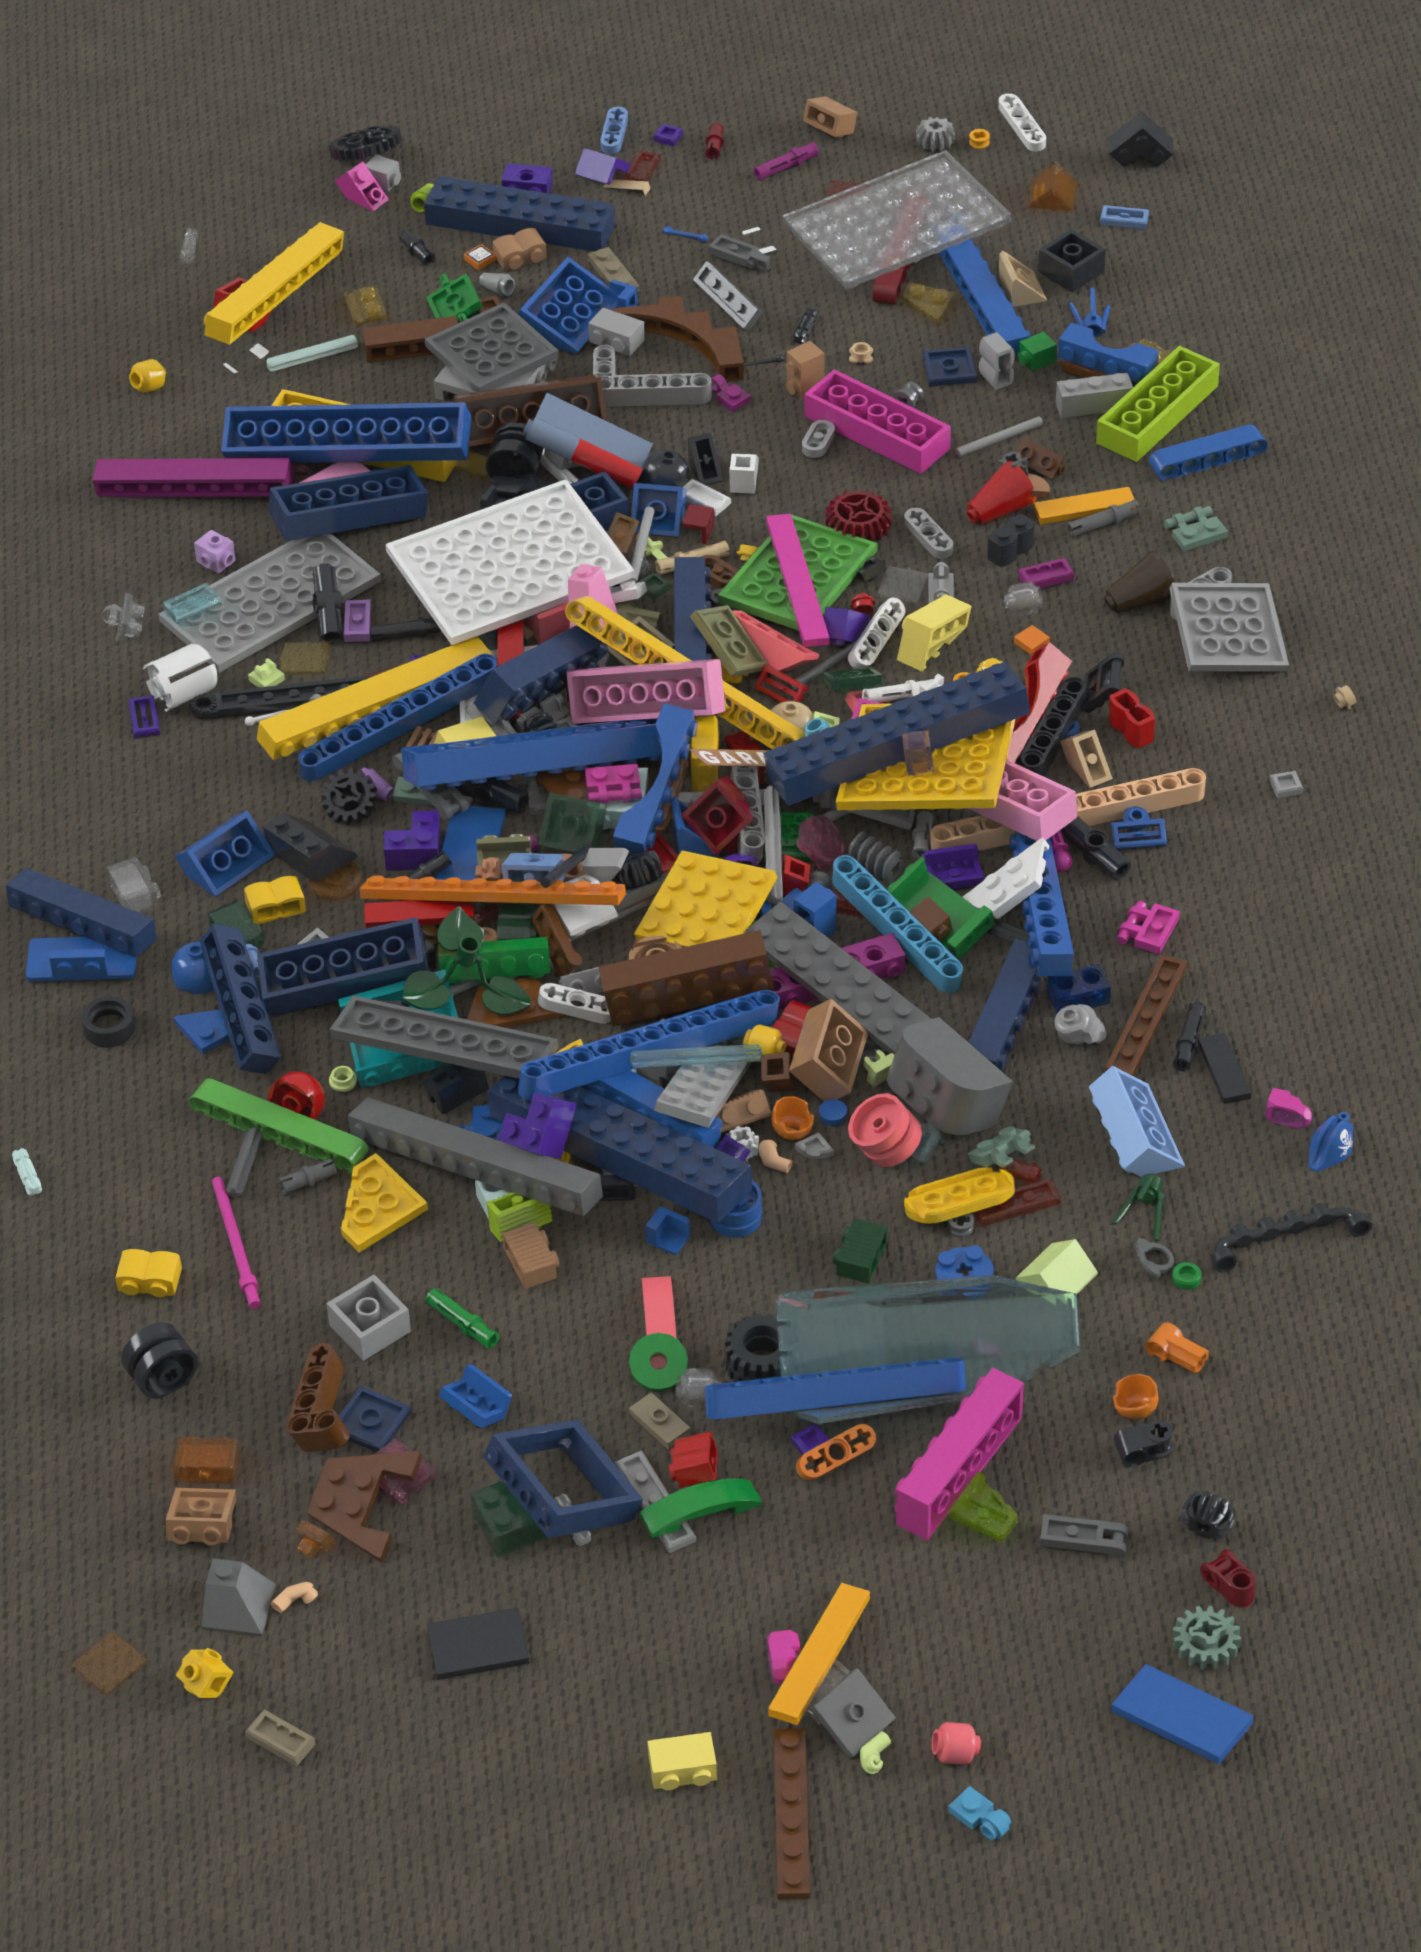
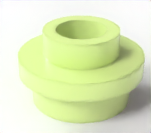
M338 1066L333 1069L329 1076V1084L335 1091L346 1092L356 1086L357 1076L350 1067Z

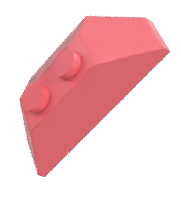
M732 611L769 666L780 672H787L818 659L819 654L809 650L745 612Z

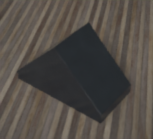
M707 433L688 438V462L697 481L704 485L723 481L713 434Z

